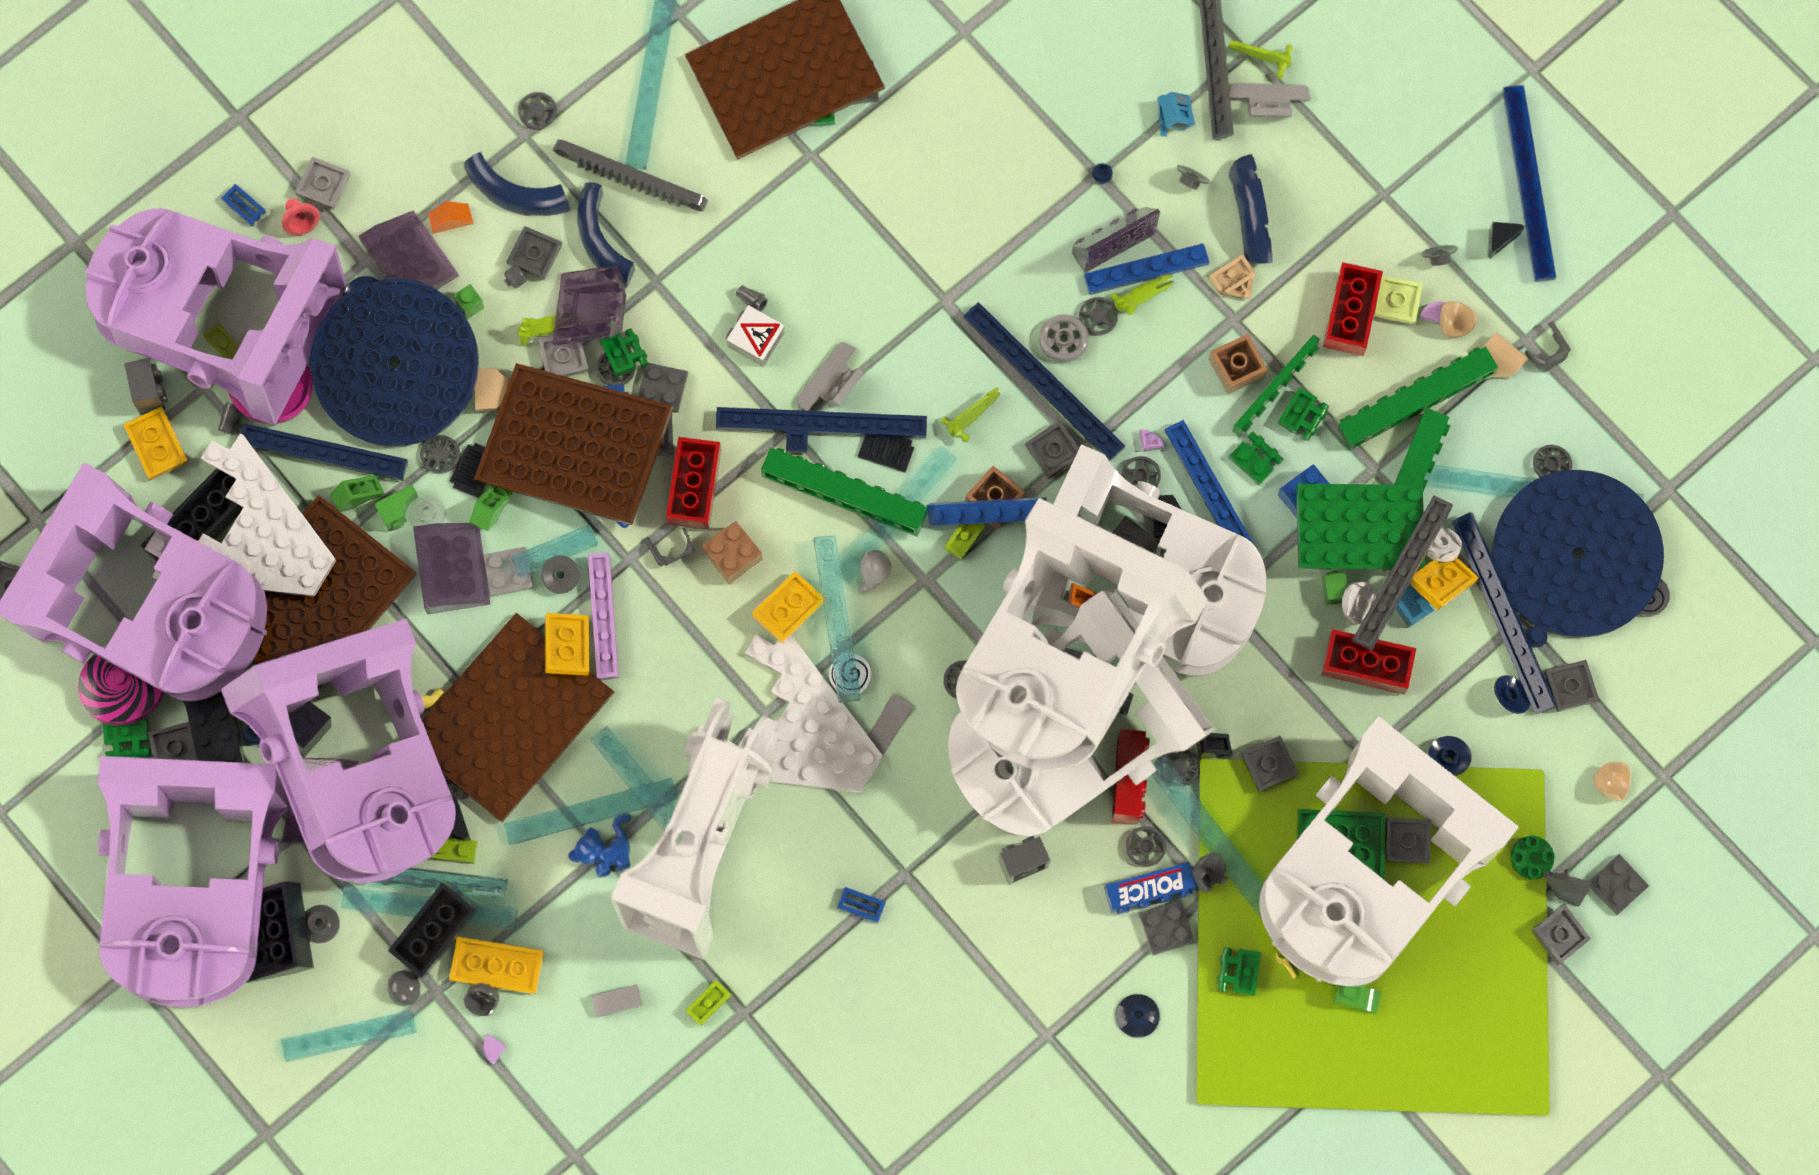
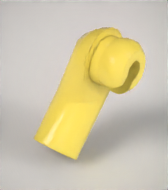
M437 687L430 696L421 695L424 709H432L445 693Z

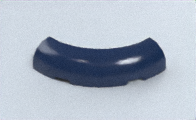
M481 152L472 155L464 163V169L474 186L488 200L499 207L527 216H531V214L552 216L570 211L561 184L546 188H530L514 184L499 176L488 165Z
M1248 154L1238 158L1232 164L1229 171V178L1235 193L1240 217L1244 256L1247 261L1252 263H1273L1271 238H1269L1268 229L1265 227V225H1268L1269 220L1262 183L1257 173H1254L1257 170L1252 154Z
M586 182L580 195L577 211L578 230L582 245L592 263L607 278L627 288L635 272L634 262L616 252L604 238L598 224L599 206L603 197L602 185Z

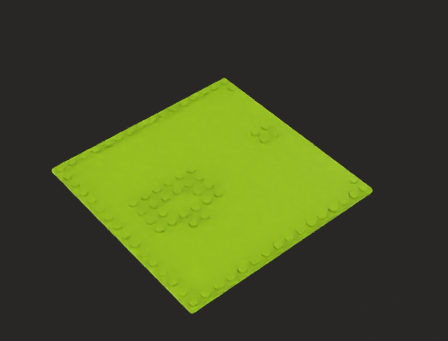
M1201 759L1199 779V859L1209 853H1216L1222 856L1226 862L1224 875L1228 879L1223 885L1214 884L1213 889L1208 893H1203V891L1198 889L1197 1104L1523 1116L1549 1115L1548 962L1546 950L1531 931L1532 928L1547 917L1545 877L1539 879L1524 878L1515 871L1511 863L1512 848L1520 839L1534 835L1546 840L1544 771L1541 769L1468 767L1464 773L1455 776L1519 828L1486 866L1478 868L1462 878L1471 887L1454 907L1443 898L1383 974L1373 982L1363 985L1370 989L1381 991L1377 1013L1373 1014L1333 1004L1337 985L1323 980L1318 982L1315 978L1291 963V966L1298 975L1293 979L1284 964H1279L1276 961V953L1281 959L1285 958V956L1276 946L1272 945L1273 940L1263 924L1259 908V897L1263 884L1297 841V810H1322L1326 804L1318 799L1316 794L1331 776L1342 783L1348 763L1293 761L1299 773L1298 776L1259 793L1243 760ZM1357 782L1334 808V811L1385 813V845L1387 817L1427 820L1395 794L1385 805ZM1432 823L1430 829V840L1439 830ZM1430 841L1429 864L1385 862L1384 881L1394 887L1398 880H1400L1429 903L1459 863ZM1223 947L1232 948L1231 956L1238 957L1239 949L1261 952L1255 996L1233 993L1234 984H1227L1226 992L1218 991L1217 975H1220L1221 963H1219L1220 955L1223 954ZM1230 964L1229 976L1235 977L1236 965Z

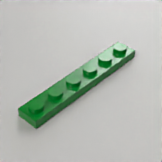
M1313 334L1234 424L1232 431L1239 436L1242 432L1246 433L1252 427L1253 423L1251 421L1256 416L1258 418L1262 416L1267 409L1265 405L1269 401L1273 403L1280 394L1278 392L1282 386L1286 388L1293 379V373L1295 371L1299 373L1306 365L1305 360L1307 357H1313L1317 353L1320 339Z

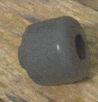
M517 265L504 272L506 278L504 282L508 287L512 286L514 289H517L527 282V277Z

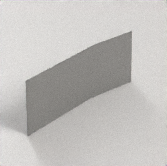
M895 694L891 696L868 734V737L880 751L882 757L913 707L912 704Z

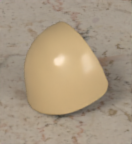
M1455 301L1443 304L1440 313V327L1446 336L1459 338L1467 335L1474 329L1477 317L1470 307Z
M1610 762L1603 765L1595 774L1594 783L1596 788L1609 799L1623 801L1629 792L1631 783L1629 766L1621 762Z

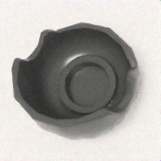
M407 970L393 973L387 983L390 999L400 1006L414 1004L420 997L419 978L413 972Z
M481 982L469 988L464 997V1004L473 1014L490 1016L499 1003V994L491 985Z

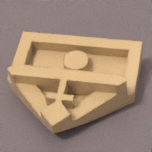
M1243 254L1208 276V279L1219 294L1251 299V289L1255 273Z
M1497 332L1483 346L1487 347L1498 366L1496 374L1490 377L1509 379L1528 360L1525 355Z
M495 368L479 369L475 386V409L477 412L498 410L501 406L509 380Z

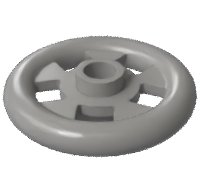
M1065 314L1056 315L1043 324L1039 333V343L1043 352L1052 360L1071 362L1078 359L1086 351L1089 343V334L1085 325L1078 318ZM1059 323H1069V328L1060 329ZM1049 330L1055 331L1053 339L1047 337ZM1078 330L1081 338L1074 339L1073 332ZM1064 336L1068 340L1066 342H1062L1060 338ZM1054 344L1061 348L1059 353L1051 349ZM1074 345L1077 349L1069 353L1067 348Z

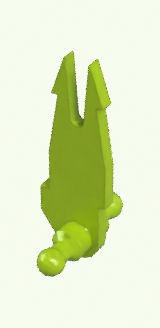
M1231 40L1228 47L1237 52L1269 63L1278 64L1279 70L1276 73L1278 79L1284 77V72L1292 64L1291 51L1293 46L1291 44L1286 45L1284 53H1279L1243 44L1242 42Z
M1171 274L1160 276L1159 279L1132 289V292L1124 296L1112 293L1111 299L1119 311L1133 315L1138 305L1150 300L1161 291L1167 290L1174 282L1162 283L1173 276Z
M565 312V314L546 316L535 320L533 318H523L522 324L517 330L520 344L527 345L530 337L544 336L568 326L572 327L582 321V318L563 321L579 315V312Z
M996 387L989 391L987 395L974 403L963 414L960 413L954 421H950L948 417H942L941 423L947 426L948 433L953 437H960L963 442H968L970 437L964 433V429L967 426L969 427L1001 395L998 392L999 389Z

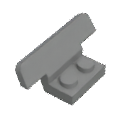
M1233 83L1230 86V98H1249L1248 116L1291 117L1292 108H1290V100L1310 101L1309 88L1306 85Z
M845 342L839 343L797 397L796 403L798 407L803 411H808L818 398L832 408L839 406L864 374L859 368L852 370L845 365L857 348Z

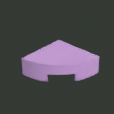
M1439 301L1427 305L1419 319L1440 324V313L1445 302Z
M1149 430L1139 431L1143 452L1164 449V444L1157 435Z
M487 1034L484 1040V1052L487 1059L494 1065L506 1048V1045Z

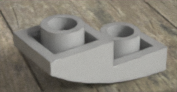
M637 984L591 996L597 1018L643 1006Z

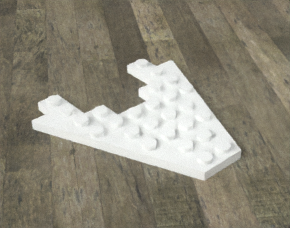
M242 434L238 436L230 450L211 440L201 459L236 479L226 498L243 507L222 543L204 533L198 542L242 565L260 582L264 592L315 597L335 564L336 559ZM155 531L144 550L160 558L171 539ZM155 571L152 577L157 580L160 573Z
M756 635L746 650L745 655L781 674L771 694L789 703L775 728V731L780 734L769 759L776 763L770 782L861 793L880 762L882 754L792 635L784 643L777 640L775 645ZM701 725L697 732H702L704 726ZM750 728L747 730L738 746L729 740L726 743L744 750L753 730Z

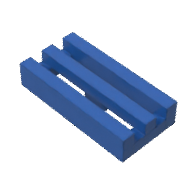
M236 183L221 197L222 201L250 226H253L254 222L258 221L262 214L267 213L260 204ZM234 192H238L244 199H246L252 206H254L258 210V212L255 213L242 200H240L234 194ZM231 197L234 201H236L243 209H245V210H246L251 216H253V217H252V218H249L242 210H240V209H239L234 203H232L228 198Z
M845 887L837 908L878 923L886 902ZM847 894H850L863 900L869 901L871 903L879 905V909L858 902L856 900L850 899L846 896ZM844 902L876 913V916L846 906Z

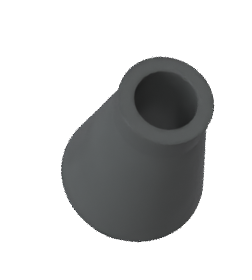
M744 285L740 286L736 292V296L747 306L749 305L760 312L767 305L768 299L765 297V294L749 289Z
M226 401L221 411L218 430L230 434L232 428L242 415L233 403Z

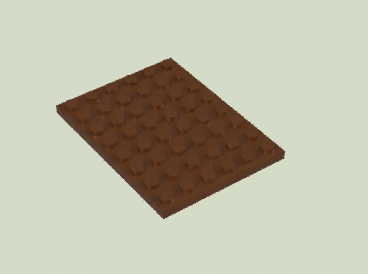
M796 0L685 54L737 160L885 89L840 0Z
M516 363L474 480L507 491L633 525L669 423L673 406Z
M318 495L302 515L332 553L336 562L315 597L264 592L267 602V617L264 629L267 631V634L264 635L259 650L252 662L256 665L370 630L415 578L417 572Z
M515 613L425 715L422 722L443 775L503 823L615 692L600 679H597L590 671L588 676L545 673V635L518 613Z

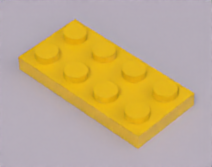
M457 937L449 980L472 985L482 982L497 989L536 995L544 950Z

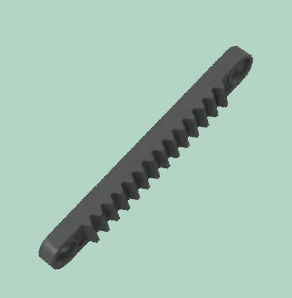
M558 139L553 148V151L559 156L576 162L578 168L582 165L585 171L591 168L593 174L599 171L600 177H603L605 174L608 180L614 177L615 183H618L620 180L623 186L629 183L630 189H633L635 186L638 192L644 189L646 195L652 193L653 198L659 195L661 201L667 199L668 204L674 201L676 207L684 205L703 212L708 203V200L698 193L568 141Z

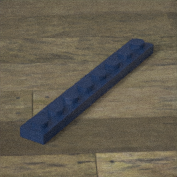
M244 423L241 434L254 449L403 481L408 465V459L250 424Z

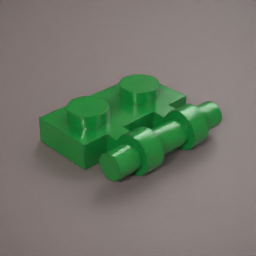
M632 328L625 331L627 337L622 338L620 333L616 332L599 339L600 345L616 377L634 371V362L636 361L640 363L641 367L649 365L646 359L647 354L639 344L640 339L637 334H634ZM632 346L634 352L629 354L626 347Z
M1299 387L1279 419L1278 424L1294 434L1297 433L1299 428H1302L1305 431L1302 439L1309 441L1311 436H1314L1318 431L1317 426L1321 420H1324L1327 416L1326 412L1329 405L1322 402L1320 407L1315 406L1314 403L1317 397ZM1309 412L1314 415L1310 423L1305 421Z
M1252 431L1247 438L1253 443L1248 446L1243 441L1228 458L1260 486L1274 471V468L1269 463L1273 460L1279 465L1284 458L1278 454L1279 451L1276 448L1272 449L1264 442L1265 439L1261 435L1258 436ZM1258 448L1267 455L1264 459L1255 452Z
M146 718L124 726L103 723L104 744L106 746L113 745V751H106L105 756L142 758V756L150 755V748H141L140 742L149 741L148 720ZM132 743L133 749L121 750V744Z
M1223 947V954L1220 955L1219 963H1221L1220 975H1217L1218 991L1226 992L1227 984H1234L1233 993L1255 996L1261 952L1239 949L1238 957L1231 956L1232 948ZM1230 964L1236 965L1235 977L1229 976Z

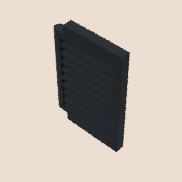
M865 436L858 457L906 473L914 447L911 446L912 440L903 437Z
M474 443L473 446L468 444L450 479V482L454 484L453 488L475 498H479L485 484L474 480L485 450L484 446Z

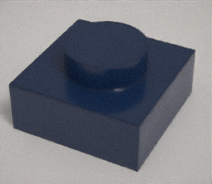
M787 430L786 451L788 453L807 454L808 431Z

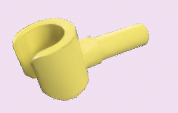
M1276 953V961L1279 964H1284L1293 979L1296 978L1298 975L1289 960L1279 958Z

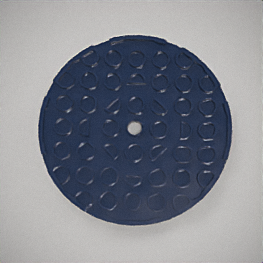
M392 278L369 282L359 286L340 298L330 308L329 313L323 322L320 323L313 340L310 370L318 400L326 413L338 426L365 442L380 446L401 447L421 443L435 437L451 426L461 415L475 390L479 372V352L475 334L469 321L450 298L424 283L409 279ZM398 357L401 364L397 368H391L389 365L390 359Z
M1565 470L1536 479L1513 497L1504 509L1496 526L1492 544V555L1516 612H1519L1525 619L1530 621L1529 623L1543 628L1546 632L1563 637L1580 638L1596 637L1615 631L1629 623L1647 606L1661 579L1664 563V546L1662 535L1653 513L1642 498L1631 488L1617 479L1602 473L1587 470ZM1580 548L1583 551V558H1574L1572 555L1573 549Z

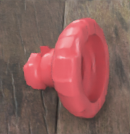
M291 198L285 204L287 211L282 218V227L289 235H304L311 232L318 225L320 213L312 204H301L298 199Z

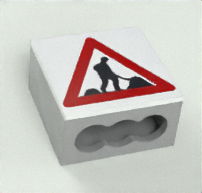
M748 305L746 310H742L739 314L736 326L727 333V345L732 350L764 367L785 334V326Z

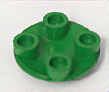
M1534 835L1524 837L1517 841L1512 848V866L1524 878L1544 877V872L1550 871L1553 867L1555 853L1550 844L1540 837Z

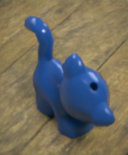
M621 814L615 817L612 827L617 833L618 838L608 847H605L597 830L592 827L589 828L585 835L576 843L575 849L571 850L568 854V858L572 862H581L586 865L598 863L595 869L598 878L609 876L612 865H615L617 871L628 869L631 865L629 859L630 843L626 832L621 827V823L630 822L632 816L630 814Z

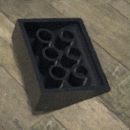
M283 881L263 888L256 963L246 983L295 974L314 968L300 883Z

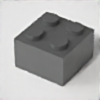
M149 357L124 363L132 402L140 415H144L161 406L165 410L164 402H168L166 392L161 386L163 377L161 371L158 370L157 364H153Z
M1030 836L1022 840L1023 844L1016 847L1014 844H1011L1002 849L1003 852L1000 853L998 861L1008 884L1049 868L1050 858L1041 837L1035 838Z

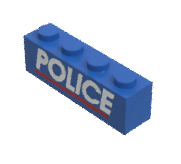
M1187 862L1106 884L1104 890L1111 913L1117 912V915L1130 912L1129 908L1138 906V909H1143L1151 906V902L1159 901V903L1171 901L1173 896L1180 895V898L1190 896L1197 886L1190 863Z

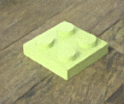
M1382 275L1374 316L1415 325L1423 283Z

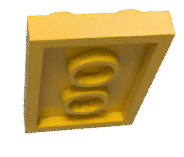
M162 406L123 424L150 481L189 463Z
M1458 558L1449 562L1433 560L1416 572L1410 585L1439 611L1476 583L1479 577Z
M794 571L752 612L751 616L777 640L784 643L825 603L826 598Z
M546 613L545 673L588 676L589 615Z

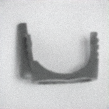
M1553 321L1548 323L1553 331L1552 336L1560 346L1558 351L1554 355L1545 358L1537 357L1529 350L1525 351L1527 358L1542 372H1547L1552 367L1562 363L1571 351V348Z
M685 527L682 530L687 538V547L683 554L675 558L662 556L649 537L644 539L659 566H667L695 551Z

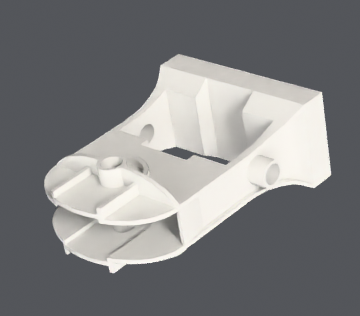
M1081 444L1053 505L1096 526L1108 502L1126 507L1167 524L1155 555L1188 570L1208 599V602L1196 623L1183 627L1164 641L1165 651L1163 657L1172 670L1186 676H1204L1223 668L1237 657L1244 648L1262 611L1267 588L1265 566L1259 551L1253 543L1243 536L1158 500L1161 491L1155 486L1142 481H1138L1136 486L1132 485L1112 467L1105 454ZM1054 572L1038 592L1022 620L1035 627L1042 625L1070 627L1080 609L1063 600L1072 580ZM1130 607L1129 610L1140 624L1143 615L1133 611ZM1083 637L1078 639V641L1087 644Z
M1039 498L1026 519L1027 539L1020 569L1015 568L1007 575L1003 585V590L1007 593V596L962 669L956 685L958 705L970 726L1000 755L1018 765L1034 769L1036 772L1041 770L1067 769L1088 759L1096 750L1145 665L1148 664L1152 667L1157 665L1165 651L1164 641L1183 627L1196 623L1208 602V599L1188 570ZM1054 572L1083 586H1086L1099 575L1117 584V590L1131 609L1143 615V619L1117 667L1086 652L1078 660L1047 644L1048 640L1037 627L1022 620L1030 604Z
M1112 588L1100 591L1082 604L1075 620L1063 635L1055 627L1043 636L1048 640L1047 644L1061 651L1083 637L1096 657L1109 663L1117 657L1121 660L1140 624L1117 591ZM1162 656L1161 660L1154 667L1146 664L1136 680L1137 685L1149 700L1136 713L1158 743L1110 777L1105 773L1093 754L1084 762L1062 770H1041L1036 772L1034 769L1018 765L991 748L970 726L962 712L957 715L952 723L948 738V751L952 767L951 774L954 775L965 798L983 819L990 821L1007 832L1022 836H1033L1044 833L1056 826L1127 774L1134 784L1138 785L1157 771L1150 760L1170 752L1185 751L1215 731V729ZM1009 761L1013 764L1014 772L1009 768Z
M717 697L702 732L693 731L689 735L684 756L691 758L687 774L689 777L666 830L654 848L639 864L621 873L611 897L624 929L702 960L705 959L714 937L710 921V901L713 881L719 862L745 800L752 798L758 785L767 787L772 779L776 763L769 759L780 734L775 731L778 721L762 716L754 727L744 750L727 744L733 714L729 713L731 703ZM683 835L679 843V846L677 847L676 840L679 836Z
M1378 716L1348 757V767L1342 783L1331 776L1319 790L1316 797L1326 804L1325 807L1277 864L1263 884L1259 897V908L1263 924L1273 940L1272 945L1276 946L1293 965L1315 978L1316 981L1320 982L1323 980L1340 986H1361L1371 983L1379 978L1391 965L1443 898L1454 907L1471 887L1462 878L1470 872L1486 866L1519 827ZM1356 782L1385 805L1395 794L1424 818L1431 820V823L1439 829L1430 841L1456 860L1459 865L1429 903L1400 880H1398L1394 887L1389 885L1349 853L1348 850L1353 843L1325 821Z

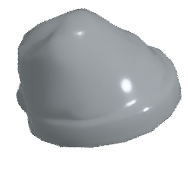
M873 550L863 556L860 563V573L864 582L858 586V592L874 589L876 585L884 582L890 575L891 562L883 552Z

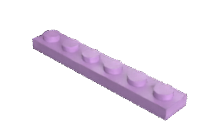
M609 552L588 554L597 679L619 678Z

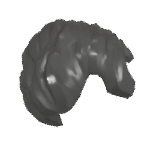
M1209 853L1201 857L1196 862L1192 871L1198 889L1203 891V893L1211 891L1214 884L1223 885L1228 879L1224 875L1226 862L1222 856L1216 853Z

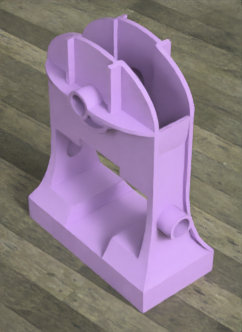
M162 208L139 212L118 226L112 224L109 227L110 231L95 250L88 269H85L87 276V304L95 318L97 328L105 340L120 348L188 372L187 378L202 388H210L212 383L218 385L235 397L252 418L275 426L310 361L313 340L320 323L323 322L330 308L344 296L347 283L336 246L314 238L295 245H283L276 238L267 235L262 236L261 240L257 241ZM238 260L278 275L273 284L279 301L264 330H248L233 360L191 349L198 335L194 323L213 287L217 286L223 289Z
M85 462L0 600V617L43 643L51 641L64 642L65 644L61 651L82 663H85L89 654L93 653L170 696L186 702L200 701L221 692L223 687L241 676L254 659L264 635L267 634V631L264 629L267 617L266 596L260 582L234 560L168 526L167 524L173 514L165 508L150 501L145 511L140 509L132 496L113 479ZM133 519L171 540L154 566V569L160 573V576L134 620L131 621L124 617L104 649L67 628L85 599L75 592V589L101 546L103 545L114 550Z
M407 618L255 665L221 689L230 714L243 720L253 729L261 739L259 746L262 758L269 765L275 764L306 846L315 864L334 878L356 882L358 885L389 879L436 854L451 834L455 822L454 801L420 717L424 711V703L421 695L412 688L411 660L416 641ZM331 682L341 695L374 686L389 713L400 741L389 744L370 755L372 761L343 770L340 761L307 772L293 735L288 713L295 711L318 696L317 686Z
M100 756L97 782L107 804L110 830L102 829L98 839L99 855L109 856L99 944V955L102 965L113 980L132 994L148 1002L171 1007L209 1006L212 1002L221 1000L240 989L250 978L255 967L265 864H277L279 840L278 838H271L280 817L289 808V799L276 766L273 764ZM174 802L215 804V809L226 821L252 822L248 880L210 878L209 888L161 886V882L153 875L125 874L133 816L170 818Z

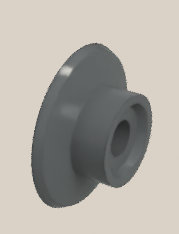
M1177 165V170L1182 173L1179 182L1183 185L1197 190L1200 183H1210V180L1201 173L1186 166Z
M1455 245L1432 247L1422 251L1421 255L1425 258H1430L1431 265L1433 266L1445 265L1452 261L1451 254L1455 253L1458 247Z
M562 555L548 559L541 571V578L545 587L558 594L567 593L574 589L580 576L577 564L571 558ZM557 571L563 572L562 579L557 578Z
M315 905L305 912L309 940L318 944L326 943L336 936L340 927V919L333 908L327 905ZM323 920V924L317 927L316 922Z

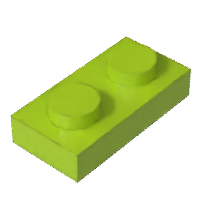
M217 323L203 334L205 340L220 357L233 360L240 346L220 323Z
M984 523L960 524L944 546V549L962 561L986 525Z
M448 838L438 852L431 856V859L475 864L478 842Z
M715 980L685 1012L702 1027L732 994Z

